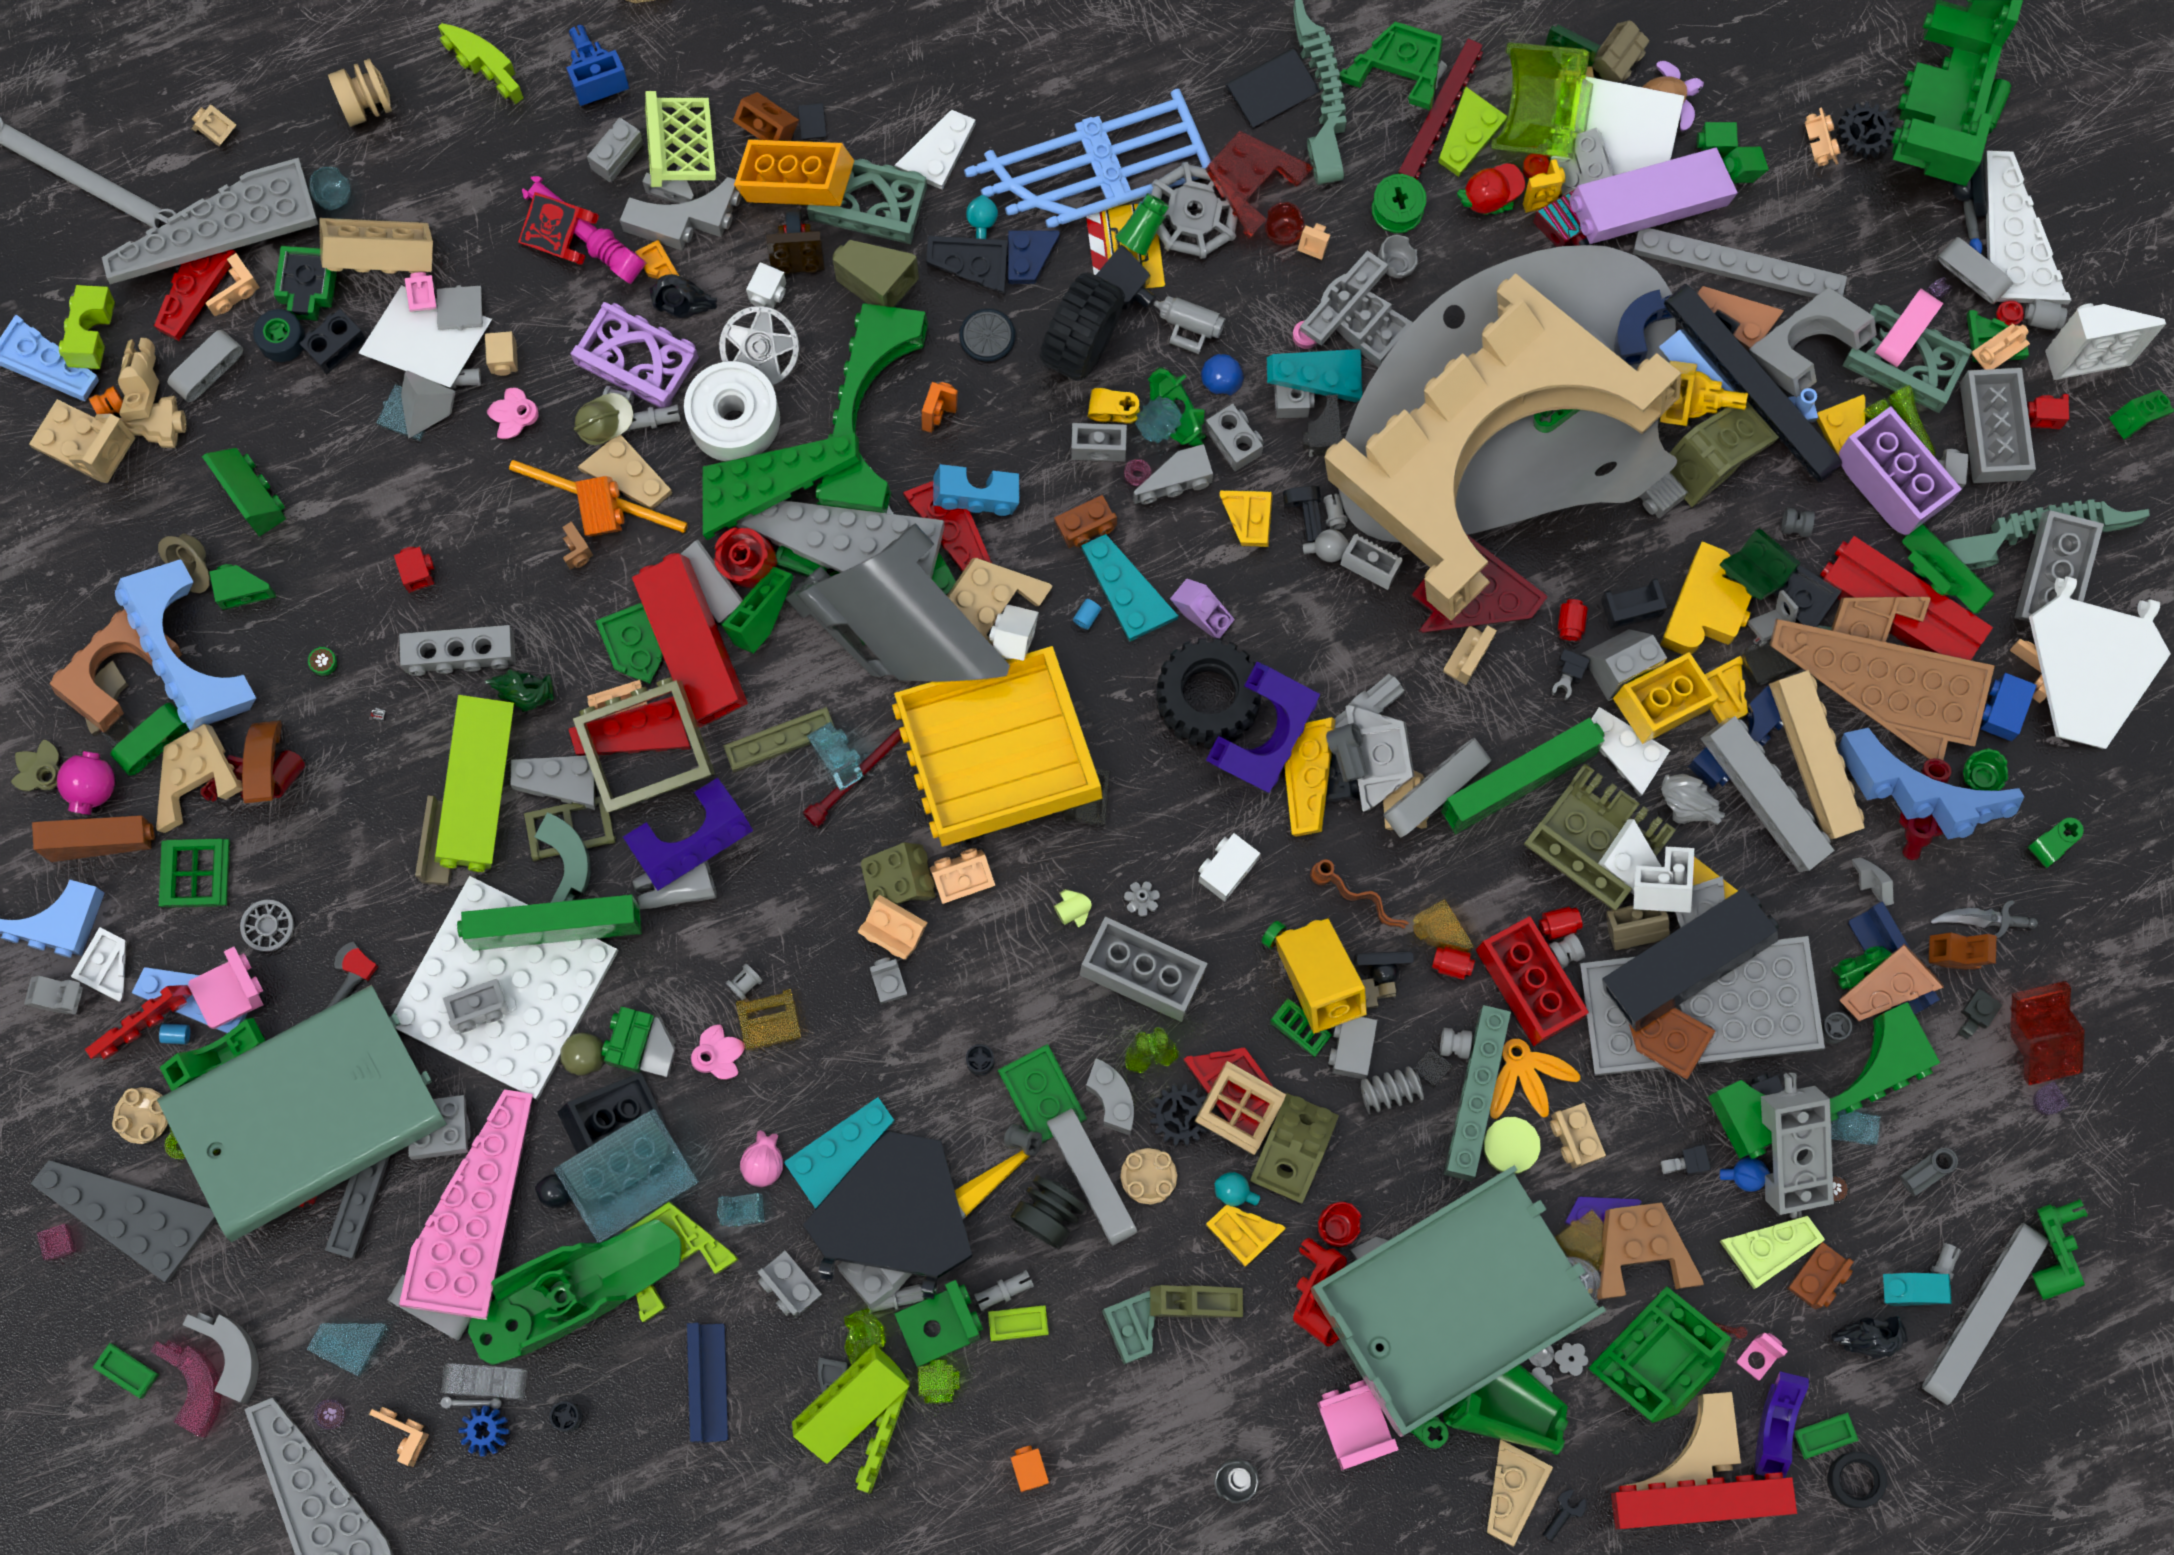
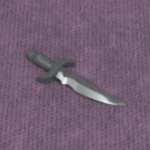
M2013 900L2006 902L2000 912H1996L1993 909L1984 911L1979 908H1963L1945 912L1931 920L1932 924L1962 923L1982 928L1999 926L1998 932L1994 934L1997 938L2005 934L2008 926L2029 927L2033 929L2038 925V921L2035 918L2028 919V917L2009 915L2008 910L2014 904Z

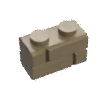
M1630 20L1617 23L1598 50L1593 69L1600 73L1599 75L1603 80L1611 82L1625 81L1632 73L1630 68L1634 63L1641 60L1646 53L1644 49L1650 40Z
M1634 905L1618 908L1616 911H1606L1608 933L1614 950L1656 943L1669 936L1667 912L1633 909Z

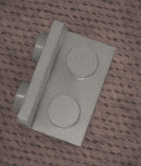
M786 1251L781 1253L764 1269L761 1268L757 1271L761 1276L758 1280L759 1284L768 1294L774 1291L780 1299L776 1304L786 1316L792 1313L797 1318L823 1296Z

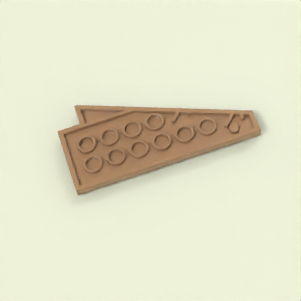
M1775 620L1769 646L1804 671L1809 670L1810 675L1927 759L1937 758L1944 760L1948 741L1970 746L1976 745L1994 665L1785 620Z

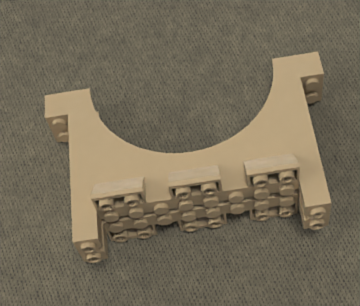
M1516 273L1509 280L1505 279L1497 289L1499 319L1495 323H1489L1482 332L1483 348L1476 354L1472 353L1468 358L1462 353L1456 360L1452 359L1444 368V372L1437 378H1432L1424 388L1425 403L1419 409L1415 408L1410 414L1404 409L1399 415L1392 416L1388 420L1386 427L1379 434L1375 433L1370 437L1366 444L1367 458L1344 438L1338 444H1333L1327 450L1324 457L1328 480L1430 567L1424 578L1427 601L1450 621L1490 583L1480 572L1488 564V561L1469 541L1456 511V498L1462 476L1473 456L1488 439L1507 425L1521 418L1559 409H1579L1605 414L1622 421L1643 434L1680 398L1681 372L1656 353L1650 360L1648 358L1645 359L1636 371Z

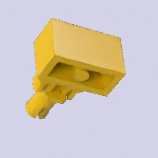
M1670 360V364L1681 372L1680 398L1661 415L1660 422L1687 426L1688 418L1700 417L1706 413L1717 414L1718 408L1721 407L1746 409L1748 393L1724 390V388H1721L1722 382L1713 381L1705 373L1696 371L1697 364Z

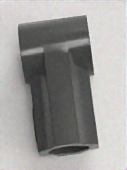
M1351 723L1328 731L1326 734L1327 743L1331 752L1337 757L1343 781L1349 782L1367 776L1368 772L1360 748L1363 739L1358 726L1355 723Z
M1940 1148L1931 1152L1926 1158L1899 1177L1906 1190L1915 1197L1946 1174L1953 1172L1957 1167L1958 1158L1951 1149ZM1938 1155H1943L1947 1159L1948 1166L1946 1169H1941L1937 1166L1936 1157Z

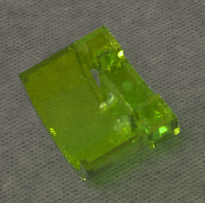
M1507 43L1506 53L1510 58L1513 73L1512 98L1505 126L1497 138H1492L1491 148L1573 160L1576 135L1585 132L1587 129L1594 85L1586 80L1590 52L1585 49Z

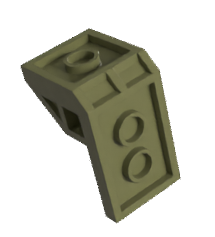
M1748 402L1746 403L1745 410L1727 407L1694 427L1672 449L1670 454L1676 457L1677 464L1670 473L1688 492L1684 499L1691 507H1694L1730 477L1743 462L1774 444L1779 437Z

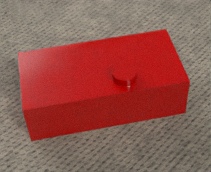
M1531 916L1486 939L1476 949L1477 954L1533 1046L1576 1024L1589 1013Z

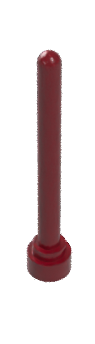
M899 728L820 803L810 804L802 812L812 825L818 828L826 820L827 811L902 740Z

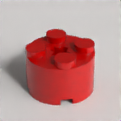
M730 529L722 534L716 543L714 558L716 568L723 576L739 586L754 588L770 572L772 567L777 565L773 546L753 529Z

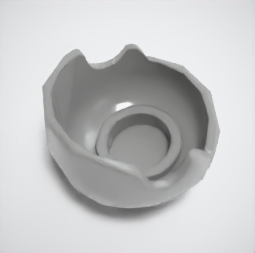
M1395 234L1387 237L1379 249L1378 258L1388 264L1386 274L1390 277L1404 278L1409 276L1418 264L1417 249H1413L1410 246L1409 238L1406 236Z

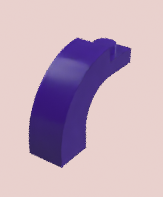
M1780 1371L1775 1384H1771L1765 1401L1757 1438L1755 1474L1765 1476V1474L1783 1472V1478L1786 1477L1792 1463L1794 1427L1799 1409L1809 1387V1378Z

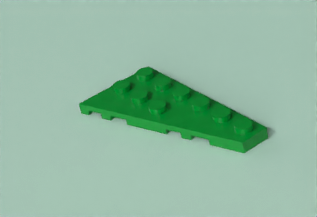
M855 433L703 466V536L708 540L715 536L714 532L726 526L729 529L737 525V520L749 514L755 516L791 497V492L801 487H804V489L814 485L813 481L824 475L832 476L859 462V438Z

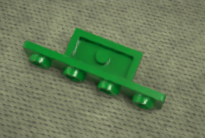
M1924 524L1902 540V543L1912 552L1908 559L1914 564V571L1922 577H1927L1932 582L1931 587L1940 595L1957 596L1973 613H1979L1994 596V592Z

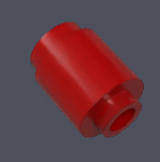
M1568 599L1566 603L1560 605L1557 629L1560 632L1559 638L1567 641H1580L1582 635L1585 634L1588 607L1584 606L1582 601Z
M1568 906L1542 913V919L1539 920L1541 934L1543 936L1547 935L1549 940L1564 937L1571 933L1575 934L1577 930L1583 927L1580 912L1576 907L1570 908Z
M1445 946V948L1437 947L1432 968L1438 970L1440 974L1464 980L1465 975L1471 976L1475 960L1470 959L1471 953L1448 946Z

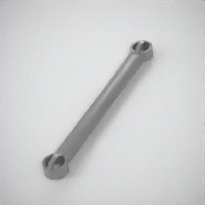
M0 117V144L145 224L155 227V229H158L160 221L167 224V217H172L176 214L173 210L161 209L14 129L5 124Z

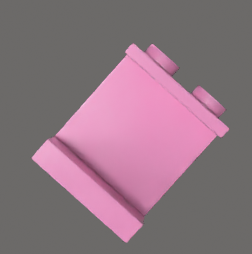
M1364 1380L1349 1385L1351 1391L1340 1394L1337 1389L1322 1395L1323 1401L1317 1403L1341 1471L1399 1450L1395 1439H1392L1381 1407Z

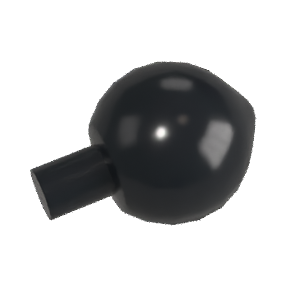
M550 1174L535 1186L539 1201L545 1207L551 1209L562 1208L568 1201L582 1204L584 1200L577 1195L575 1190L571 1189L572 1185L568 1179L560 1174Z

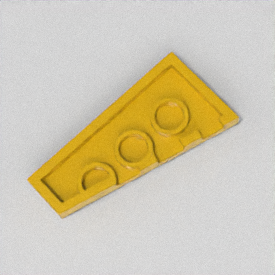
M1332 717L1305 723L1302 735L1298 737L1289 760L1284 764L1291 831L1295 837L1322 832L1332 753L1327 743L1326 734L1328 731L1335 729L1336 720Z

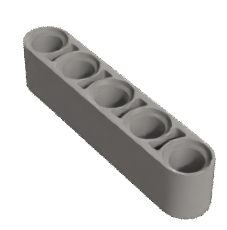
M1475 738L1469 740L1383 814L1384 818L1400 838L1405 836L1441 806L1448 797L1452 796L1482 770L1492 759Z
M1071 1108L1046 1121L1110 1244L1114 1246L1138 1233L1073 1109Z

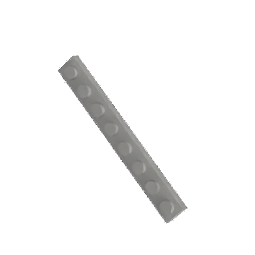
M1651 228L1637 232L1632 253L1811 298L1821 294L1828 287L1843 296L1847 276Z

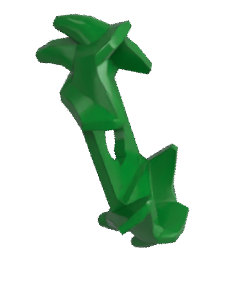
M1159 367L1148 378L1150 399L1152 404L1156 403L1159 399L1163 402L1177 428V431L1168 429L1167 434L1181 445L1189 444L1193 447L1203 445L1202 440L1206 438V435L1202 433L1201 426L1205 423L1204 409H1195L1181 382L1187 376L1183 374L1176 377L1169 370ZM1176 399L1182 400L1185 403V412L1182 415H1178L1175 412Z

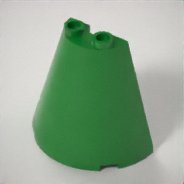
M1519 1364L1444 1410L1443 1418L1447 1425L1455 1429L1549 1451L1557 1455L1565 1443L1563 1433L1568 1424L1566 1419L1568 1406Z

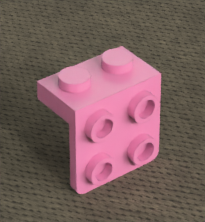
M235 947L224 951L228 960L227 963L191 979L188 983L211 1029L218 1028L263 1006L259 993L264 991L256 976L253 978L249 977L247 970L251 969V966L245 954L238 955Z

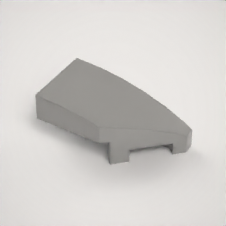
M1860 857L1852 859L1853 867L1859 873L1860 890L1871 888L1879 902L1883 901L1885 906L1894 904L1893 880L1873 863Z
M656 1016L647 1040L640 1070L667 1077L670 1075L676 1041L668 1033L662 1023V1018Z

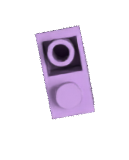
M1186 579L1170 598L1186 618L1213 638H1220L1235 620L1210 589L1199 582Z

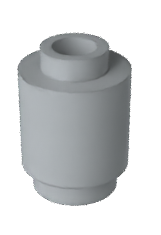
M2034 299L2032 304H2027L2024 319L2028 320V325L2053 331L2056 328L2062 329L2067 317V308H2062L2061 304Z

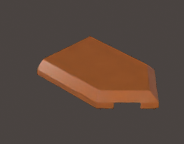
M1676 1008L1668 1011L1637 1032L1629 1024L1637 1052L1686 1080L1690 1077L1716 1032L1714 1029Z

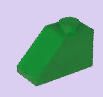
M225 564L219 566L217 570L209 571L215 602L222 610L276 597L275 591L268 583L237 565Z

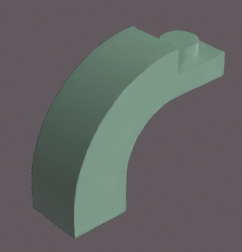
M547 812L535 838L554 847L564 862V876L551 903L573 901L575 899V895L572 894L574 890L585 894L591 875L589 853L580 835L570 825Z

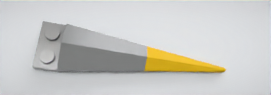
M1022 1150L956 1189L955 1194L962 1219L1030 1156L1026 1155ZM842 1262L837 1265L839 1272L871 1310L894 1295L912 1275L911 1273L849 1262Z

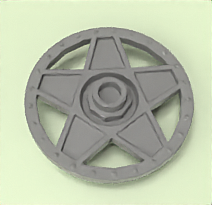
M764 306L745 308L728 320L721 333L719 349L722 362L729 361L726 352V340L728 338L739 349L733 361L757 367L772 385L784 380L797 363L800 344L796 329L784 314L773 308ZM757 312L751 328L733 325L744 315ZM772 315L785 324L791 335L774 333ZM793 350L790 363L781 373L778 356Z

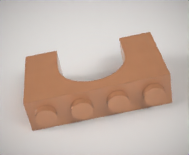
M125 609L118 611L103 630L96 632L91 642L84 649L76 652L72 661L64 669L57 671L49 683L58 697L104 733L124 712L117 701L95 684V673L99 665L107 657L121 652L136 654L152 665L149 653L145 652L141 647L140 637L136 629H132L129 625L128 614ZM164 634L170 649L179 658L182 654L178 645Z

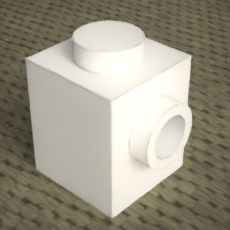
M760 262L746 289L750 302L754 306L774 309L776 303H780L785 295L786 279L784 272Z

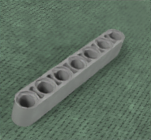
M2022 1223L2016 1229L1923 1382V1390L1946 1405L1953 1401L2048 1244V1238L2025 1223Z

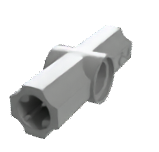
M1388 674L1367 692L1363 691L1357 695L1348 705L1382 715L1383 710L1404 693V689L1395 677ZM1346 710L1335 718V729L1348 725Z

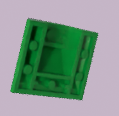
M1666 1286L1588 1369L1651 1423H1655L1677 1415L1715 1376L1732 1339Z

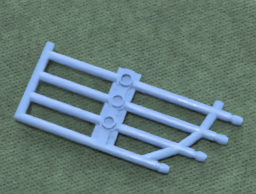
M1175 89L1170 93L1173 100L1103 123L1099 116L1086 118L1082 122L1075 124L1076 132L1000 157H997L993 150H989L984 153L987 161L976 166L967 167L964 169L966 177H974L978 173L983 174L994 170L1002 182L983 188L981 190L982 195L991 197L994 194L1010 190L1022 198L1023 201L1007 206L1005 208L1007 215H1015L1020 211L1024 212L1033 208L1043 209L1059 214L1057 217L1053 216L1045 220L1047 228H1054L1059 226V224L1063 225L1144 198L1147 193H1152L1153 187L1151 184L1131 190L1126 177L1197 154L1202 168L1214 171L1215 169L1180 89ZM1174 110H1178L1183 121L1111 145L1107 132ZM1187 132L1192 145L1122 168L1116 157L1118 154ZM1080 141L1086 151L1084 155L1014 178L1004 168V166ZM1091 164L1096 175L1095 177L1038 196L1023 187L1024 185ZM1191 176L1192 181L1197 180V179H1200V178ZM1182 177L1168 187L1174 188L1185 183V180ZM1099 186L1106 198L1077 209L1054 202Z

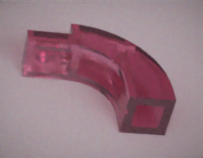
M170 1340L166 1344L156 1341L150 1352L176 1366L183 1373L187 1381L188 1393L186 1401L173 1422L198 1437L206 1438L217 1419L221 1406V1394L214 1391L219 1382V1376L215 1367L207 1356L195 1347L187 1345L184 1352L181 1353L184 1348Z

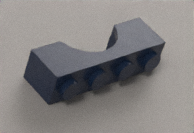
M1769 686L1747 706L1748 734L1753 741H1757L1762 747L1772 738L1768 734L1774 728L1779 731L1784 726ZM1707 747L1688 766L1712 790L1718 784L1723 787L1730 780Z

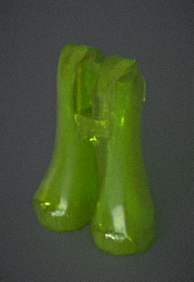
M1908 385L1897 390L1888 397L1889 403L1931 454L1936 456L1934 446L1919 418L1911 386ZM1884 398L1866 408L1864 413L1870 420H1873L1888 409L1889 405Z
M1157 1027L1153 1029L1151 1034L1146 1035V1032L1141 1031L1135 1036V1041L1129 1045L1125 1054V1063L1128 1070L1136 1073L1145 1072L1151 1065L1150 1055L1154 1056L1156 1063L1163 1066L1171 1065L1179 1057L1177 1046L1168 1037L1165 1029Z

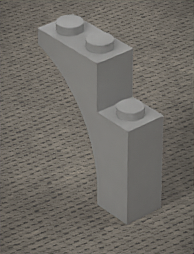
M727 177L710 193L698 199L680 204H652L629 197L620 218L623 232L651 241L659 240L663 245L682 251L685 243L691 241L694 229L722 237L724 230H728L733 218L732 210L734 206L739 205L742 197L734 186L736 179Z

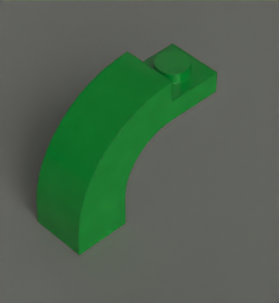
M254 1018L245 1019L219 1040L196 1050L177 1053L159 1068L171 1091L265 1042V1039Z

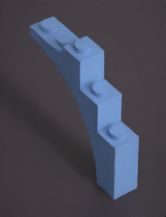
M1869 728L1844 733L1837 750L1843 757L1847 768L1867 800L1886 798L1892 795L1907 820L1918 817L1925 818L1932 814L1947 839L1965 838L1973 834L1977 823L1983 824L1993 819L2014 816L2017 814L2024 799V795L2019 788L2002 791L1972 790L1955 787L1923 775L1891 754L1878 741Z

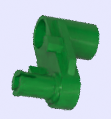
M2081 1199L2057 1208L2051 1204L2037 1208V1213L2059 1263L2032 1273L2043 1301L2085 1286L2071 1252L2078 1249L2077 1243L2073 1235L2065 1237L2062 1230L2063 1224L2088 1216L2085 1209L2077 1212L2072 1211L2084 1206Z

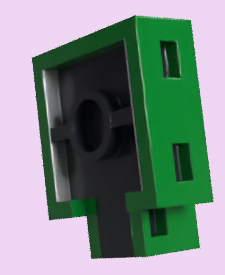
M281 246L274 297L279 304H287V311L294 314L298 320L318 321L320 307H332L337 271L322 268L320 249Z

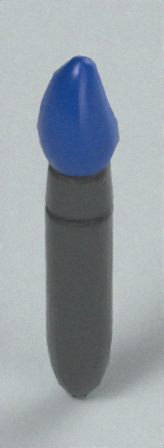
M1970 200L1964 202V213L1970 240L1969 245L1981 254L1982 242L1979 239L1973 201Z

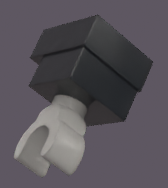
M1564 649L1557 665L1563 667L1559 675L1561 679L1555 683L1551 694L1554 695L1557 688L1562 687L1566 690L1564 700H1568L1572 692L1571 682L1579 684L1590 659Z
M1705 1145L1682 1150L1683 1158L1661 1161L1663 1174L1686 1169L1687 1176L1706 1174L1711 1171Z

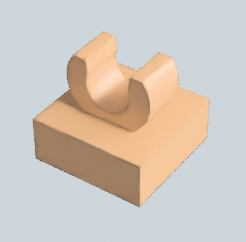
M1318 223L1315 224L1314 228L1305 226L1297 251L1322 260L1330 238L1329 234L1324 233L1326 226Z

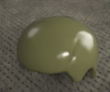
M589 1033L571 1035L565 1040L560 1049L561 1063L566 1071L577 1076H585L594 1071H599L603 1067L605 1059L602 1056L604 1043L599 1037Z

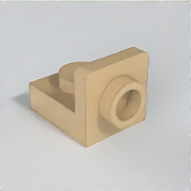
M211 104L206 110L201 107L192 118L196 122L192 129L195 132L199 130L218 146L223 143L236 127L234 122Z

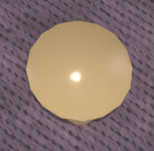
M143 1087L126 1090L115 1106L112 1121L113 1129L130 1143L144 1144L155 1140L168 1125V1121L157 1101L158 1098L162 1097V1094L154 1089Z
M1145 1148L1128 1155L1122 1166L1120 1178L1123 1189L1130 1198L1139 1203L1151 1205L1162 1202L1171 1195L1176 1186L1177 1172L1175 1164L1168 1153L1157 1149Z

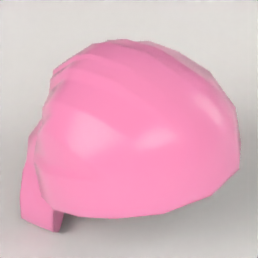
M757 1131L756 1142L750 1145L742 1155L740 1171L745 1181L752 1186L761 1188L770 1186L781 1175L783 1158L780 1150L776 1147L777 1134H771L768 1137L764 1131Z

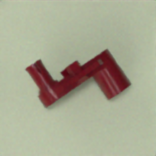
M285 750L274 761L273 776L275 786L273 799L282 797L305 768L303 759L295 752ZM229 755L226 759L229 764L234 766L233 773L237 780L242 781L243 758ZM215 778L210 779L200 790L201 795L206 800H211L212 802L218 798Z
M1937 758L1927 760L1921 771V774L1946 784L1952 773L1949 764ZM1901 811L1899 823L1905 828V837L1907 839L1902 853L1909 860H1917L1920 857L1922 848L1929 845L1933 837L1942 835L1943 831L1932 814L1925 818L1918 817L1907 820Z

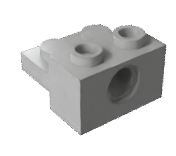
M1597 128L1571 136L1569 140L1548 147L1551 160L1556 159L1559 168L1562 167L1565 173V183H1562L1561 187L1562 196L1576 189L1578 185L1614 176L1602 133Z

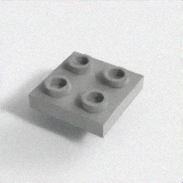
M464 1095L433 1099L447 1125L408 1145L411 1160L468 1153V1140L470 1139L471 1131Z

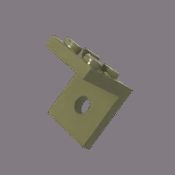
M1287 1093L1250 1181L1302 1204L1325 1153L1339 1115L1327 1108L1316 1106L1301 1097ZM1287 1164L1293 1171L1285 1172L1279 1165Z

